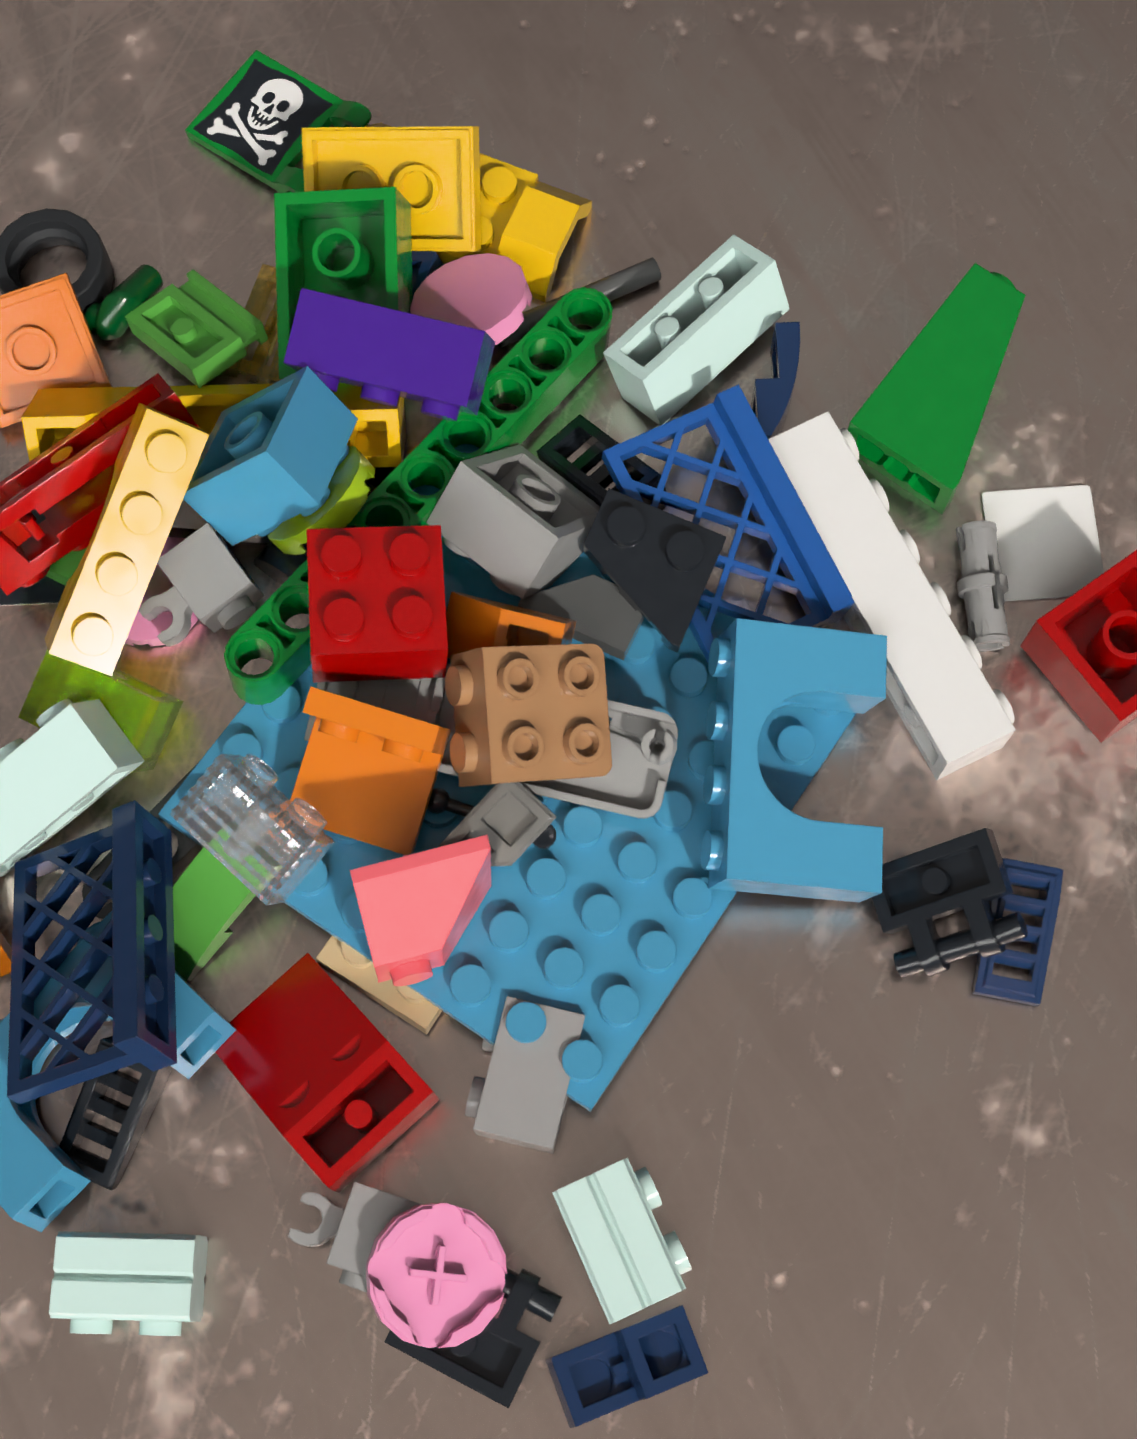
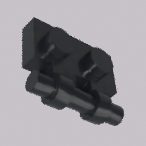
M983 828L882 865V893L872 897L882 931L886 934H894L909 929L914 947L894 953V963L902 978L923 971L926 975L932 976L949 970L950 962L978 953L984 958L1003 953L1006 948L1005 944L1028 937L1025 921L1019 912L998 919L993 916L989 901L1012 894L1013 890L993 830ZM964 910L970 928L940 937L934 920Z
M507 1268L503 1288V1298L506 1299V1302L498 1318L493 1317L480 1334L455 1347L426 1348L403 1341L390 1330L384 1342L509 1408L541 1343L539 1340L517 1329L522 1316L527 1310L551 1322L562 1296L539 1285L541 1277L522 1268L520 1274Z

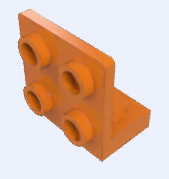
M310 686L302 712L316 716L287 808V817L403 855L412 854L451 730Z

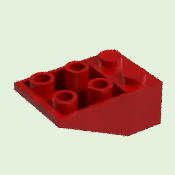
M308 952L229 1022L236 1031L215 1052L282 1136L328 1189L338 1193L439 1101V1098Z

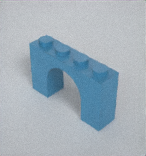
M736 618L719 635V638H714L709 653L710 676L717 677L716 701H711L706 718L707 738L714 740V764H710L707 767L703 783L705 804L712 805L711 830L704 832L700 850L701 867L704 870H709L708 889L858 903L882 893L883 827L811 820L790 811L773 796L765 784L759 768L757 748L764 722L771 712L778 709L807 707L864 714L886 699L887 636Z
M112 911L101 922L88 927L86 932L98 938L112 919ZM80 938L76 947L67 955L56 971L68 979L92 945ZM108 956L85 988V991L96 998L113 976V958ZM175 970L177 1063L171 1065V1067L187 1079H190L236 1029ZM52 977L34 1000V1016L38 1019L63 986ZM79 996L55 1031L63 1037L68 1036L74 1031L92 1004ZM9 1013L4 1019H0V1206L13 1220L42 1232L91 1180L45 1131L37 1114L35 1099L18 1104L7 1097ZM108 1016L105 1022H113V1018ZM52 1038L48 1039L32 1061V1075L40 1073L46 1058L58 1044Z

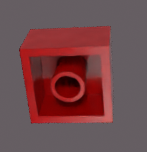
M441 525L306 529L313 683L445 678L448 640Z
M1137 550L1036 620L1020 645L1100 743L1137 718Z

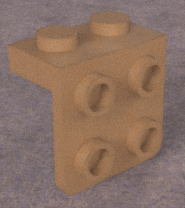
M562 644L480 647L450 655L451 666L446 673L445 690L449 703L454 707L455 734L450 742V759L454 770L458 773L459 787L601 777L610 772L612 768L605 660L604 653L598 645Z

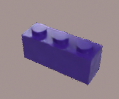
M301 288L283 363L296 371L308 366L332 392H337L339 382L362 387L360 398L397 407L399 397L422 402L421 413L445 420L457 421L459 411L478 415L495 341L482 330Z

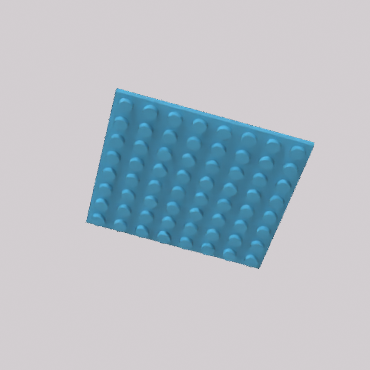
M462 444L455 447L456 450L465 453L474 452L479 449L473 444ZM430 485L419 486L414 490V492L420 495L427 496L439 491L438 488ZM442 536L446 612L452 591L518 607L521 600L519 596L508 594L499 589L491 581L489 572L471 558L463 557L450 550L443 542ZM583 552L551 587L544 590L590 575H596L614 584L616 583L608 575L603 574ZM705 588L703 594L713 597L714 593ZM698 605L706 620L709 609ZM716 612L710 630L714 638H719V635L736 618ZM644 618L624 661L605 652L603 653L607 700L663 712L669 715L676 723L678 729L677 751L670 769L660 810L650 818L639 819L534 794L557 816L551 823L556 830L554 845L549 849L543 850L531 844L512 866H492V886L445 965L432 968L433 976L416 984L407 985L493 1046L507 996L530 1001L514 1005L506 1017V1028L509 1035L520 1043H531L538 1040L546 1029L545 1013L535 1003L585 1015L580 1040L570 1043L565 1048L562 1055V1066L565 1073L570 1077L566 1096L590 1112L738 892L708 889L709 870L702 869L700 861L701 842L704 832L711 830L712 805L705 804L703 783L707 767L710 764H714V740L707 738L706 718L711 701H716L717 677L710 676L709 664L689 627L677 653L668 649L661 641L662 636L646 618ZM572 638V643H571V644H584V643H582V642H580V641H577V640H575V639ZM447 658L448 664H450V658ZM311 664L275 701L264 705L246 702L158 815L162 820L202 847L209 840H220L265 883L263 889L373 963L350 870L406 855L292 820L286 814L308 744L304 737L310 715L302 711L310 686L317 688L318 683H313ZM786 707L769 714L759 735L757 748L758 763L765 784L783 806L790 811L793 810L857 713L807 707ZM438 772L433 789L442 788L449 794L451 799L476 806L495 785L459 787L458 776ZM427 809L412 854L437 848L465 817L449 811L436 814Z

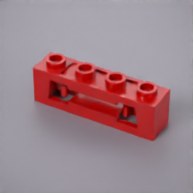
M159 373L0 482V588L7 596L19 587H29L39 582L48 573L50 566L69 552L80 551L88 547L109 492L115 461L139 403L198 427L178 396ZM33 509H36L40 515L43 513L46 517L40 524L36 523L37 518L31 512Z

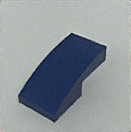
M800 322L775 323L770 349L772 378L755 379L750 406L768 439L781 434L789 411L799 363Z
M683 1305L545 1359L570 1428L580 1426L627 1405L648 1399L709 1373Z

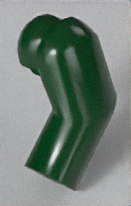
M143 264L109 293L102 303L96 302L91 304L84 314L91 334L99 335L102 340H114L123 336L129 327L125 316L152 298L162 288L163 280L159 272L152 266Z

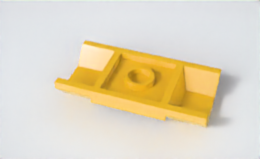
M380 122V123H375V124L366 125L365 127H392V126ZM480 153L481 251L435 252L444 264L467 255L485 253L509 257L521 266L532 298L546 303L551 293L559 258L577 221L588 216L592 208V201L540 182L538 174Z

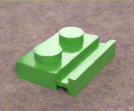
M193 269L186 274L188 282L179 288L173 284L169 285L128 313L125 318L132 334L198 388H201L247 355L245 347L255 340L262 345L268 340L262 321Z

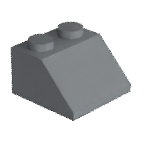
M518 444L460 461L426 523L428 525H441L443 542L450 550L463 557L471 558L490 573L491 581L502 591L524 599L551 587L583 553L584 543L600 506Z

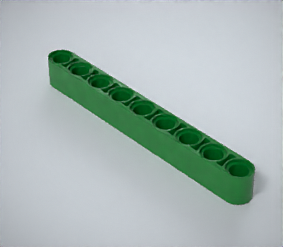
M581 287L565 294L487 374L478 415L459 411L457 421L443 419L368 496L365 504L344 528L428 525L426 522L460 461L521 444L604 357L603 352L608 348L613 311L610 300L602 292L594 288ZM580 324L588 325L592 329H579L575 326ZM544 363L550 364L556 368L551 370H543L536 367L535 365ZM507 403L513 404L518 408L511 411H504L496 408L495 406ZM462 444H473L479 449L474 452L465 453L456 450L455 447ZM423 485H430L439 489L437 493L428 496L420 495L413 490ZM307 560L232 635L225 646L224 659L233 690L240 699L249 704L264 705L275 701L311 665L310 625L300 629L291 628L286 625L288 619L294 615L309 614ZM261 658L272 662L270 668L260 674L252 675L241 671L244 665L253 659Z

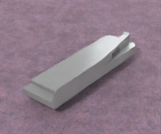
M447 663L446 673H447L448 668L451 666V664H448V663ZM445 678L317 683L318 689L450 729L451 733L438 772L458 776L450 759V742L455 734L454 707L449 703L446 696ZM607 700L608 715L612 719L611 721L609 720L612 768L607 775L589 778L521 782L536 795L634 818H650L660 810L663 803L670 769L677 751L678 729L676 723L669 715L663 712ZM309 716L304 737L305 741H309L316 716Z

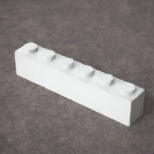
M826 412L768 439L852 595L855 603L843 617L851 632L887 636L886 693L935 779L939 780L1003 748L1016 730L1012 724L1015 721L1012 707L1006 696L999 689L992 690L980 670L983 664L976 645L967 635L960 636L949 617L951 608L946 594L939 584L928 582L918 565L920 555L913 538L906 530L898 531L888 514L889 502L883 487L875 478L868 480L858 463V447L850 432L846 428L838 429L830 413Z

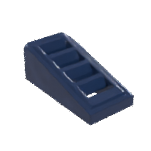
M1002 858L1012 886L1039 891L1038 899L1009 894L989 901L993 916L996 919L1003 917L1004 910L1036 916L1034 926L1026 925L1028 937L1017 940L1032 943L1031 954L1005 949L1003 953L984 958L978 953L972 994L1038 1007L1042 999L1064 870ZM994 963L1028 969L1027 981L992 974Z

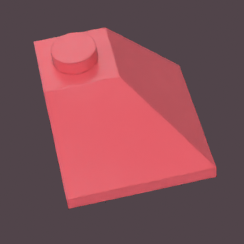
M487 835L350 870L378 983L392 979L394 986L416 984L433 976L432 968L445 965L492 886L491 847Z

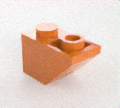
M452 591L446 612L447 658H450V655L480 647L571 644L576 621Z

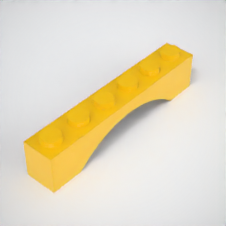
M339 382L337 392L333 393L358 418L347 445L355 446L373 467H397L403 461L407 439L404 398L399 397L397 407L383 405L360 398L362 387ZM272 384L203 385L201 388H198L196 385L170 387L198 427L210 436L222 411ZM137 387L38 389L21 417L29 462Z

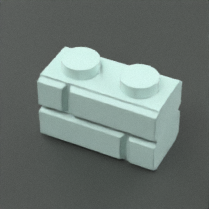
M626 1158L552 1192L609 1324L686 1289L680 1275L692 1270L676 1232L672 1231L663 1236L651 1210L663 1204L646 1167L634 1172L629 1159Z
M58 1231L53 1264L55 1273L52 1279L49 1305L50 1318L71 1319L69 1333L112 1334L113 1320L140 1321L139 1335L181 1336L182 1322H201L203 1316L204 1276L206 1274L208 1251L207 1236Z

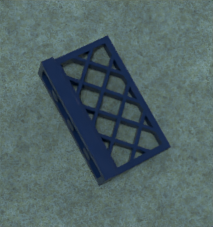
M136 800L112 809L111 826L15 862L7 1097L18 1104L37 1099L136 1063H141L151 1071L177 1063L172 831ZM112 849V862L99 880L96 881L86 875L99 856ZM59 869L63 870V874L41 903L37 901V878ZM82 882L92 889L71 918L67 920L59 915L58 912L79 883ZM110 899L112 900V919L99 937L95 938L86 932V929L107 900ZM53 920L63 926V929L39 960L35 957V943ZM82 938L92 946L67 979L56 970L78 940ZM108 956L113 958V976L96 998L85 991V988ZM52 977L63 986L38 1019L34 1016V1000ZM80 996L91 1003L92 1006L68 1039H66L55 1030ZM108 1016L112 1017L114 1046L89 1055L84 1051ZM52 1038L62 1045L45 1071L32 1075V1061L48 1039Z

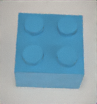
M306 366L222 411L205 444L183 500L232 546L256 534L264 537L273 532L282 522L299 514L304 517L316 512L330 495L328 485L336 467L348 455L349 446L347 443L358 418Z

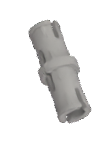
M981 520L964 523L962 527L956 528L962 568V578L957 581L958 596L965 601L968 637L974 642L979 652L1000 650L1004 646L1010 645L1004 609V594L1008 591V580L1006 575L1001 574L997 550L996 523Z

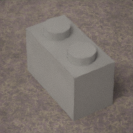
M507 996L494 1046L483 1038L482 1050L492 1052L486 1078L474 1076L466 1104L465 1116L476 1118L473 1127L476 1135L554 1154L570 1077L565 1073L562 1066V1055L570 1043L580 1040L585 1015L535 1003L545 1013L546 1029L538 1040L531 1043H520L509 1035L506 1028V1017L514 1005L530 1001Z

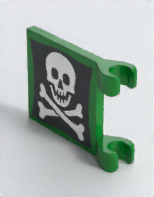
M255 50L185 129V132L190 139L272 187L278 193L304 192L303 169L295 167L303 158L302 128L330 127L331 124L335 127H365L370 125L368 123L372 115L370 110L361 103L342 100L272 58Z

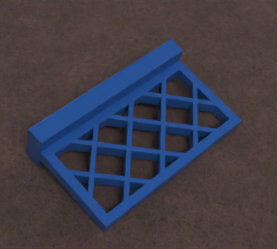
M739 384L718 393L713 403L603 451L601 458L620 493L643 502L641 497L652 500L651 506L656 508L661 503L694 515L692 523L699 525L700 519L704 518L735 529L727 557L719 555L715 567L722 569L714 596L711 597L703 594L698 604L709 609L706 620L697 606L689 625L708 664L710 648L714 640L710 630L716 612L733 618L824 628L841 620L855 603ZM706 425L717 446L712 463L677 452L682 435ZM673 439L670 449L660 446V444ZM640 453L666 461L657 488L632 480L622 461ZM721 457H723L728 469L719 466ZM672 464L707 476L698 503L663 491ZM714 479L737 486L745 499L740 517L705 505ZM750 510L757 523L747 520ZM743 532L767 540L774 553L768 571L734 560ZM779 565L786 578L776 575ZM730 572L764 584L755 612L721 600ZM775 587L795 594L806 616L791 623H785L763 615L771 588Z

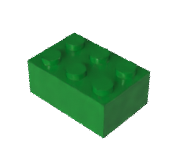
M396 187L274 193L279 380H282L297 372L283 362L301 288L411 314L410 308L413 300L411 204Z

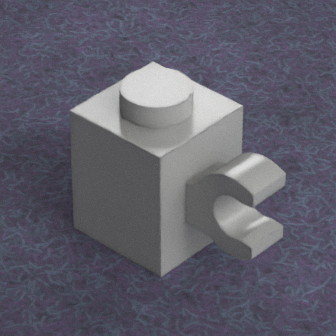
M206 523L159 558L158 565L174 586L160 595L148 598L139 608V612L148 621L155 619L162 612L169 611L172 613V624L157 636L163 644L170 647L180 643L188 635L193 612L199 621L214 633L222 627L228 630L247 620L256 609L254 603L265 595L222 537Z
M357 1182L353 1184L345 1209L333 1204L331 1200L323 1195L306 1192L302 1194L300 1201L319 1209L322 1215L321 1225L312 1233H305L302 1230L290 1228L288 1237L293 1242L307 1247L323 1245L335 1237L326 1264L343 1269L339 1283L367 1292L366 1264L375 1238L393 1217L420 1203Z

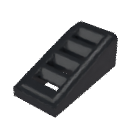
M579 414L536 452L539 460L601 507L607 493L606 488L614 481L605 464L601 465L590 476L587 473L602 460L601 456L604 450L619 443ZM585 442L591 445L574 462L571 463L567 460ZM637 456L622 461L632 480L657 488L661 474ZM615 485L612 490L619 492ZM641 497L644 503L651 505L652 500ZM659 503L657 508L663 510L666 505Z
M113 1036L101 1039L96 1052L113 1047ZM136 1063L128 1067L142 1073L140 1080L116 1070L83 1083L59 1147L84 1172L91 1182L111 1191L117 1188L165 1088L173 1068L171 1066L151 1071L141 1063ZM108 1088H113L133 1097L130 1105L127 1106L105 1096ZM98 1113L122 1124L119 1133L93 1122L95 1114ZM84 1137L112 1149L109 1159L107 1160L80 1148Z

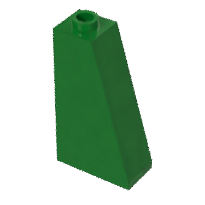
M977 263L973 264L852 418L848 426V431L858 447L859 459L942 515L949 507L960 483L1026 296L1017 290L1007 277L997 272H989Z

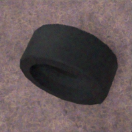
M46 208L24 214L9 224L0 235V291L2 294L22 288L20 274L29 258L42 249L56 245L75 246L81 249L86 256V268L78 280L72 284L84 314L91 304L96 302L102 303L106 296L111 293L114 273L109 255L99 234L86 219L68 210Z

